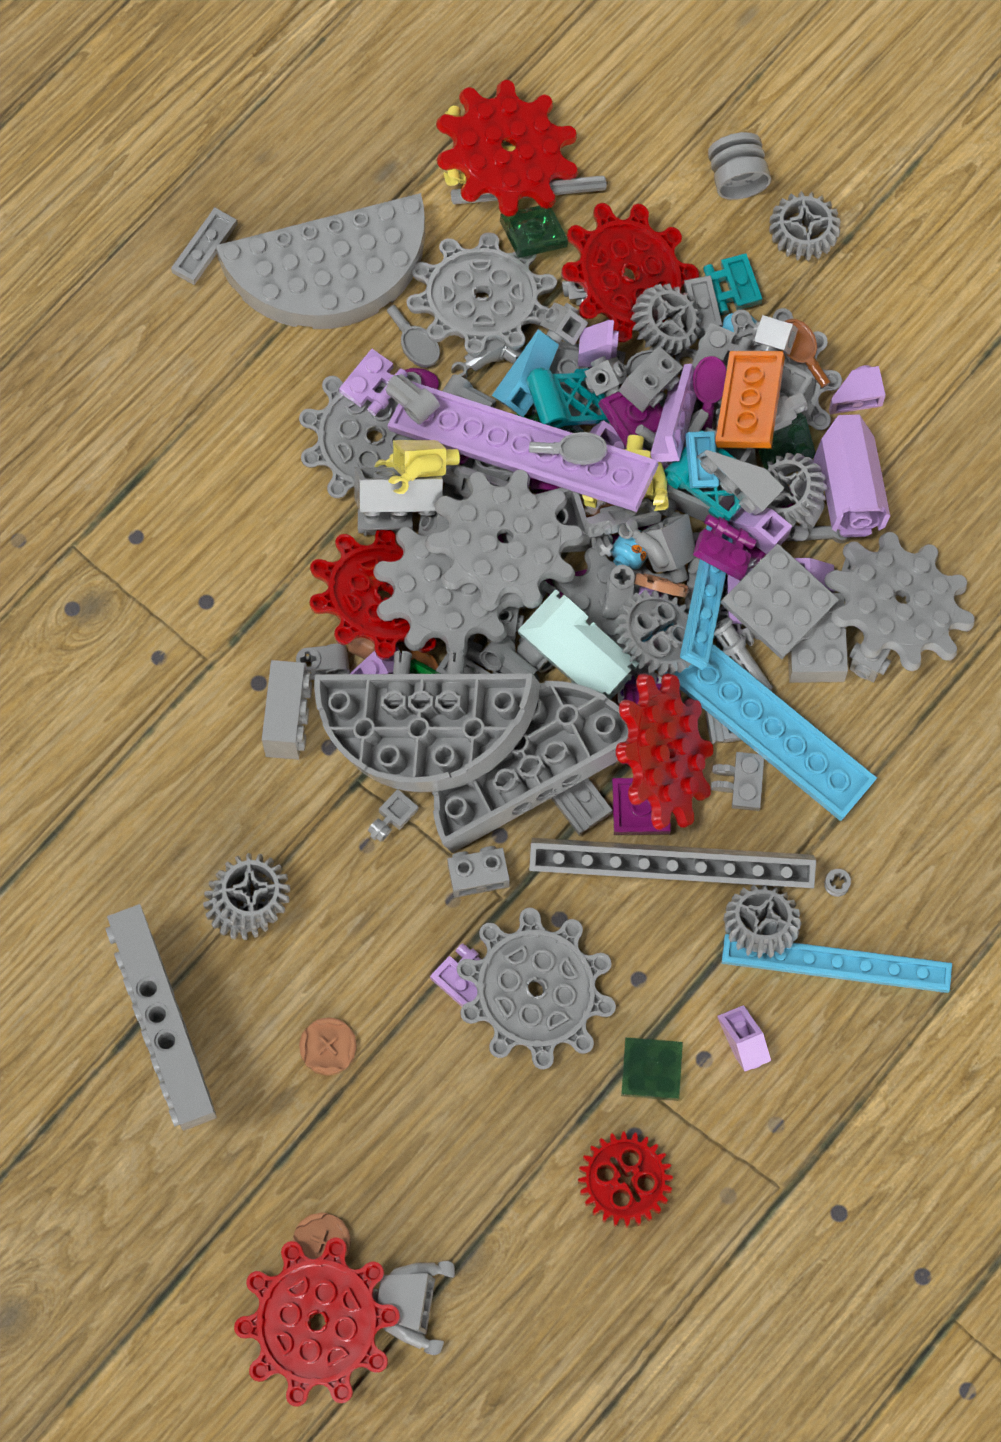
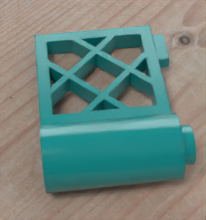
M537 368L530 372L526 382L542 424L559 429L565 425L599 424L603 420L610 423L598 405L600 400L605 398V395L596 396L595 392L591 393L580 385L582 381H586L585 371L590 368L576 369L574 373L552 374L550 370H545L544 368ZM560 382H564L573 389L570 394L561 388ZM576 392L588 400L586 405H583L574 398ZM591 403L600 409L602 415H597L589 409ZM570 404L580 411V416H571L568 405Z
M716 446V453L734 458L724 449L717 448ZM687 447L682 450L680 460L672 461L664 471L667 483L671 487L689 491L709 506L708 512L716 518L722 517L729 522L741 508L740 500L733 493L729 494L725 490L717 491V487H714L713 491L702 492L698 488H690ZM733 495V507L727 511L719 505L718 496Z

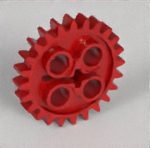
M625 1131L622 1132L620 1140H617L615 1135L611 1133L609 1143L600 1138V1149L592 1145L590 1146L593 1157L583 1156V1160L588 1166L579 1167V1172L586 1175L585 1177L578 1178L579 1184L586 1185L585 1188L580 1190V1195H589L584 1205L590 1206L594 1204L595 1208L592 1215L595 1216L602 1212L603 1223L609 1217L613 1218V1227L617 1226L619 1220H623L625 1227L628 1228L630 1220L633 1219L637 1226H640L642 1216L650 1222L652 1220L651 1210L658 1214L661 1213L658 1202L662 1204H667L668 1199L662 1194L671 1193L672 1191L670 1186L665 1185V1183L673 1180L672 1175L665 1174L671 1168V1164H662L666 1154L661 1153L657 1155L655 1153L658 1144L649 1148L647 1146L648 1137H645L642 1142H638L637 1133L633 1134L631 1140L627 1139ZM632 1153L637 1157L638 1163L634 1166H627L623 1163L622 1156ZM610 1158L616 1159L625 1177H632L630 1186L640 1197V1202L635 1201L625 1182L619 1183L621 1175L618 1169L611 1163ZM607 1168L613 1173V1178L610 1181H602L598 1178L597 1172L600 1169ZM641 1178H648L653 1182L654 1187L649 1191H643L638 1187L637 1182ZM617 1193H623L628 1197L629 1203L625 1206H617L613 1202V1196Z

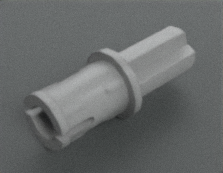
M603 533L601 536L591 537V544L601 557L605 554L608 557L613 554L611 550L613 548L611 534Z

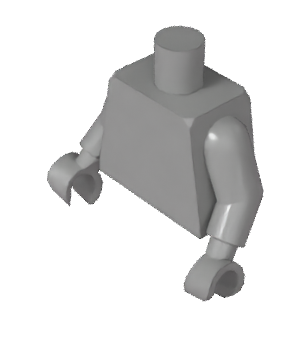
M668 499V509L659 511L661 515H666L667 517L659 523H655L640 532L636 520L629 518L626 521V527L623 523L619 527L618 533L624 539L634 538L635 543L645 549L655 572L669 571L672 582L679 583L688 579L685 564L696 558L693 555L695 545L689 515H681L679 512H675V502L672 499Z
M450 1261L438 1262V1265L435 1263H413L393 1269L390 1275L383 1276L379 1289H373L375 1302L381 1305H393L397 1307L400 1313V1319L395 1326L383 1329L418 1349L425 1348L424 1352L430 1355L439 1354L444 1344V1341L428 1340L425 1338L435 1278L432 1276L441 1274L447 1277H455V1267Z

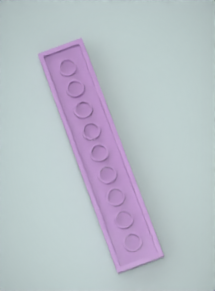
M415 382L412 383L419 389L425 388L431 392L438 400L440 407L419 425L398 404L387 425L391 432L415 440H437L446 449H458L461 455L513 472L524 470L531 478L635 512L638 511L659 466L657 460L606 444L607 454L599 462L587 465L567 462L560 454L530 453V442L560 443L565 436L573 433Z

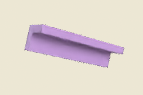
M684 364L680 381L667 393L651 450V458L658 462L680 460L686 438L685 434L688 431L697 398L693 388L694 369L692 364Z

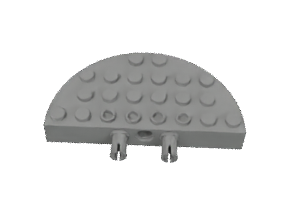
M454 650L448 652L447 674H410L412 653L402 651V655H400V651L394 652L393 674L315 675L314 691L317 709L319 710L325 731L338 750L358 770L371 779L395 789L412 792H434L455 788L471 782L503 761L521 740L531 722L539 697L540 683L533 673L464 674L466 653L457 650L456 655H454Z

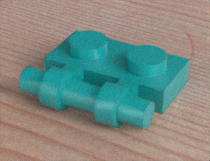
M746 253L721 260L722 270L715 271L712 264L703 267L705 276H711L720 316L729 313L727 307L729 302H734L736 310L762 304L763 298ZM726 281L729 291L722 292L719 283Z

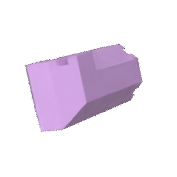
M838 415L822 437L814 456V463L821 467V472L826 477L823 483L828 488L825 490L832 530L836 532L839 529L840 535L843 537H865L872 534L871 529L878 526V530L885 528L890 518L875 438L860 415Z

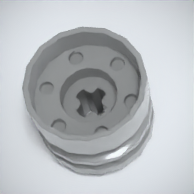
M748 132L730 134L720 138L709 147L708 158L711 162V169L714 172L717 193L721 198L728 200L748 198L762 192L770 185L771 175L768 164L764 160L765 152L762 149V141L758 135Z

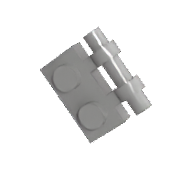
M710 322L692 362L694 371L697 364L707 356H716L723 361L727 352L749 351L752 340L742 337L739 345L732 344L731 341L735 333Z

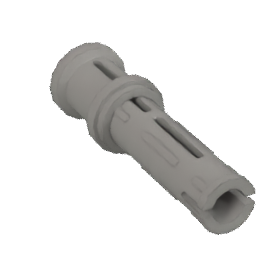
M729 617L718 622L714 635H716L724 647L723 652L731 656L738 665L771 691L773 688L772 684L767 680L758 664L746 649V640L743 636L740 637L732 626V619Z

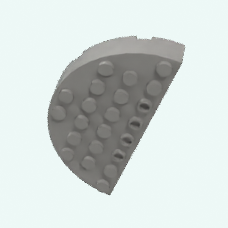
M421 193L219 244L216 245L218 260L231 287L240 294L245 303L267 318L292 327L300 325L312 327L313 329H333L355 324L374 316L379 312V309L390 301H395L413 279L412 268L421 261L425 242L423 200Z
M545 681V683H540L539 697L531 722L521 740L503 761L471 782L455 788L432 792L434 795V820L442 844L451 853H454L617 762L616 746L620 742H625L628 738V727L620 716L619 706L605 695L579 684L563 681Z
M139 904L107 916L110 926L105 929L110 943H116L119 952L114 953L122 972L126 990L133 1003L132 1007L142 1029L141 1033L151 1055L150 1059L159 1078V1085L168 1104L174 1127L180 1125L181 1129L185 1131L216 1119V1112L205 1084L201 1067L141 905Z

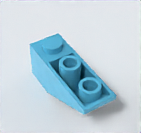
M537 330L492 396L513 412L524 417L534 403L526 379L534 369H550L559 344L540 330Z

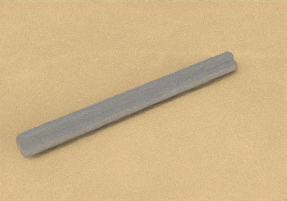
M593 176L571 180H552L550 187L555 195L604 191L607 184L605 176ZM461 189L451 190L452 204L498 200L494 195L486 193L481 195L476 201L468 202L462 198L460 194Z

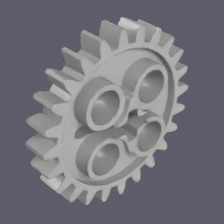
M644 590L640 595L635 593L631 598H628L617 612L619 616L614 622L619 626L614 632L622 635L617 640V643L626 645L622 652H630L632 654L629 661L633 662L637 659L640 661L639 669L646 665L648 666L649 674H652L657 669L660 676H663L666 672L672 675L676 671L681 673L685 668H688L691 663L680 658L688 614L684 612L686 605L684 604L679 607L676 597L670 601L668 600L667 593L659 597L656 590L650 595L647 590ZM670 624H675L674 626L669 627L665 632L662 631L663 629H665L666 626ZM651 634L654 635L650 640L642 642V640L647 639Z

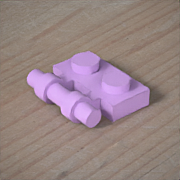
M371 349L341 385L339 393L359 407H362L369 400L372 404L367 410L376 416L381 409L384 410L389 404L390 396L386 393L385 388L388 385V381L394 376L389 373L393 369V363ZM401 368L395 374L408 376V373ZM381 382H384L386 384L385 388L381 393H376V388Z
M463 943L455 951L462 957L461 960H481L479 958L480 954L474 949L470 950ZM448 956L432 973L430 979L463 1007L464 1004L476 998L477 988L474 983L459 977L457 974L458 963L451 956Z

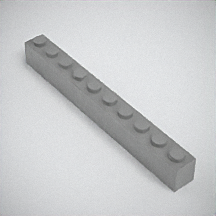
M532 838L529 871L814 888L816 859L814 855Z

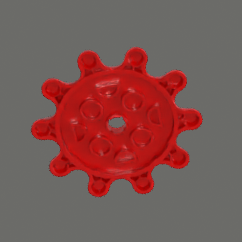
M510 80L500 82L496 88V96L491 99L482 97L472 87L463 89L459 94V100L464 106L465 114L460 117L444 114L436 121L437 129L453 140L452 149L443 151L437 156V165L443 170L458 169L465 174L466 183L462 186L460 192L464 200L474 202L483 194H492L498 199L499 211L504 216H514L518 211V202L523 197L533 198L542 208H552L556 202V197L550 187V182L557 178L563 180L576 179L578 175L575 163L568 161L561 154L563 147L574 144L576 141L577 133L575 128L572 126H556L550 122L548 114L553 108V101L550 96L543 94L538 96L533 102H524L517 97L515 85ZM506 141L515 146L513 151H507L502 147V143Z
M599 203L593 210V217L596 222L595 230L588 231L579 225H573L568 229L567 240L578 250L580 259L576 262L564 264L561 276L567 282H575L581 285L586 293L585 300L579 306V315L584 319H593L598 314H603L610 320H614L613 331H618V342L624 343L631 339L634 325L637 324L630 320L632 315L635 314L631 309L636 304L637 298L646 289L653 288L659 284L663 287L670 283L672 289L679 287L681 293L684 280L698 278L699 271L693 264L681 263L675 256V248L682 240L680 231L675 227H668L662 232L654 231L649 225V212L644 205L639 203L633 205L629 217L622 220L613 214L609 205ZM625 268L630 269L634 273V279L624 276Z
M391 529L377 530L375 541L371 545H361L351 535L340 534L335 540V545L341 554V558L335 562L316 559L310 564L312 576L323 581L328 586L325 592L315 594L310 598V608L316 614L327 613L338 617L340 624L334 631V637L338 644L347 645L356 638H366L375 645L376 656L381 660H388L394 655L396 643L405 642L410 624L403 618L383 621L378 617L377 607L380 603L389 599L384 598L382 600L378 592L387 591L392 597L394 590L389 583L375 578L374 567L381 561L396 562L400 560L403 556V549L396 544L395 534ZM435 638L429 639L424 647L418 651L428 653L434 649L436 644Z
M639 674L636 682L639 692L638 704L630 700H622L619 704L620 716L628 727V738L625 742L617 744L616 757L620 763H626L632 769L633 781L628 789V797L633 805H640L646 799L650 802L652 809L651 821L656 830H662L669 825L671 812L674 813L678 825L681 828H686L694 822L693 797L697 801H703L711 794L710 785L705 780L702 770L706 765L705 759L713 755L714 747L710 741L702 739L698 731V719L702 713V706L695 699H687L684 703L682 702L680 682L676 675L664 674L661 679L660 690H658L655 680L651 675Z
M334 1237L330 1239L325 1245L323 1254L316 1259L306 1257L299 1243L294 1241L287 1242L281 1249L284 1266L280 1274L270 1277L263 1272L254 1271L246 1280L247 1288L259 1299V1308L250 1316L238 1318L234 1324V1331L240 1338H253L260 1344V1355L250 1365L249 1374L254 1381L263 1382L274 1374L283 1375L288 1382L286 1391L287 1402L294 1407L305 1404L310 1390L317 1385L327 1387L335 1402L346 1403L353 1394L350 1377L355 1369L364 1367L371 1372L380 1373L388 1365L387 1355L379 1350L375 1344V1335L382 1328L395 1326L400 1319V1313L397 1307L389 1304H378L373 1298V1289L383 1279L384 1269L381 1264L374 1261L365 1264L358 1270L350 1269L345 1262L347 1245L341 1238ZM316 1314H322L326 1322L320 1330H314L311 1327V1319Z

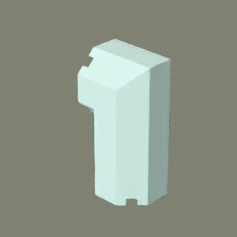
M555 589L521 626L518 634L574 684L591 688L611 700L631 678L629 675L631 669L634 671L638 669L639 663L637 661L630 662L631 656L628 653H623V649L598 628L594 622L589 626L586 622L588 616L565 595L560 598V592Z

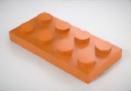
M783 351L729 352L715 439L717 448L772 447L785 360Z

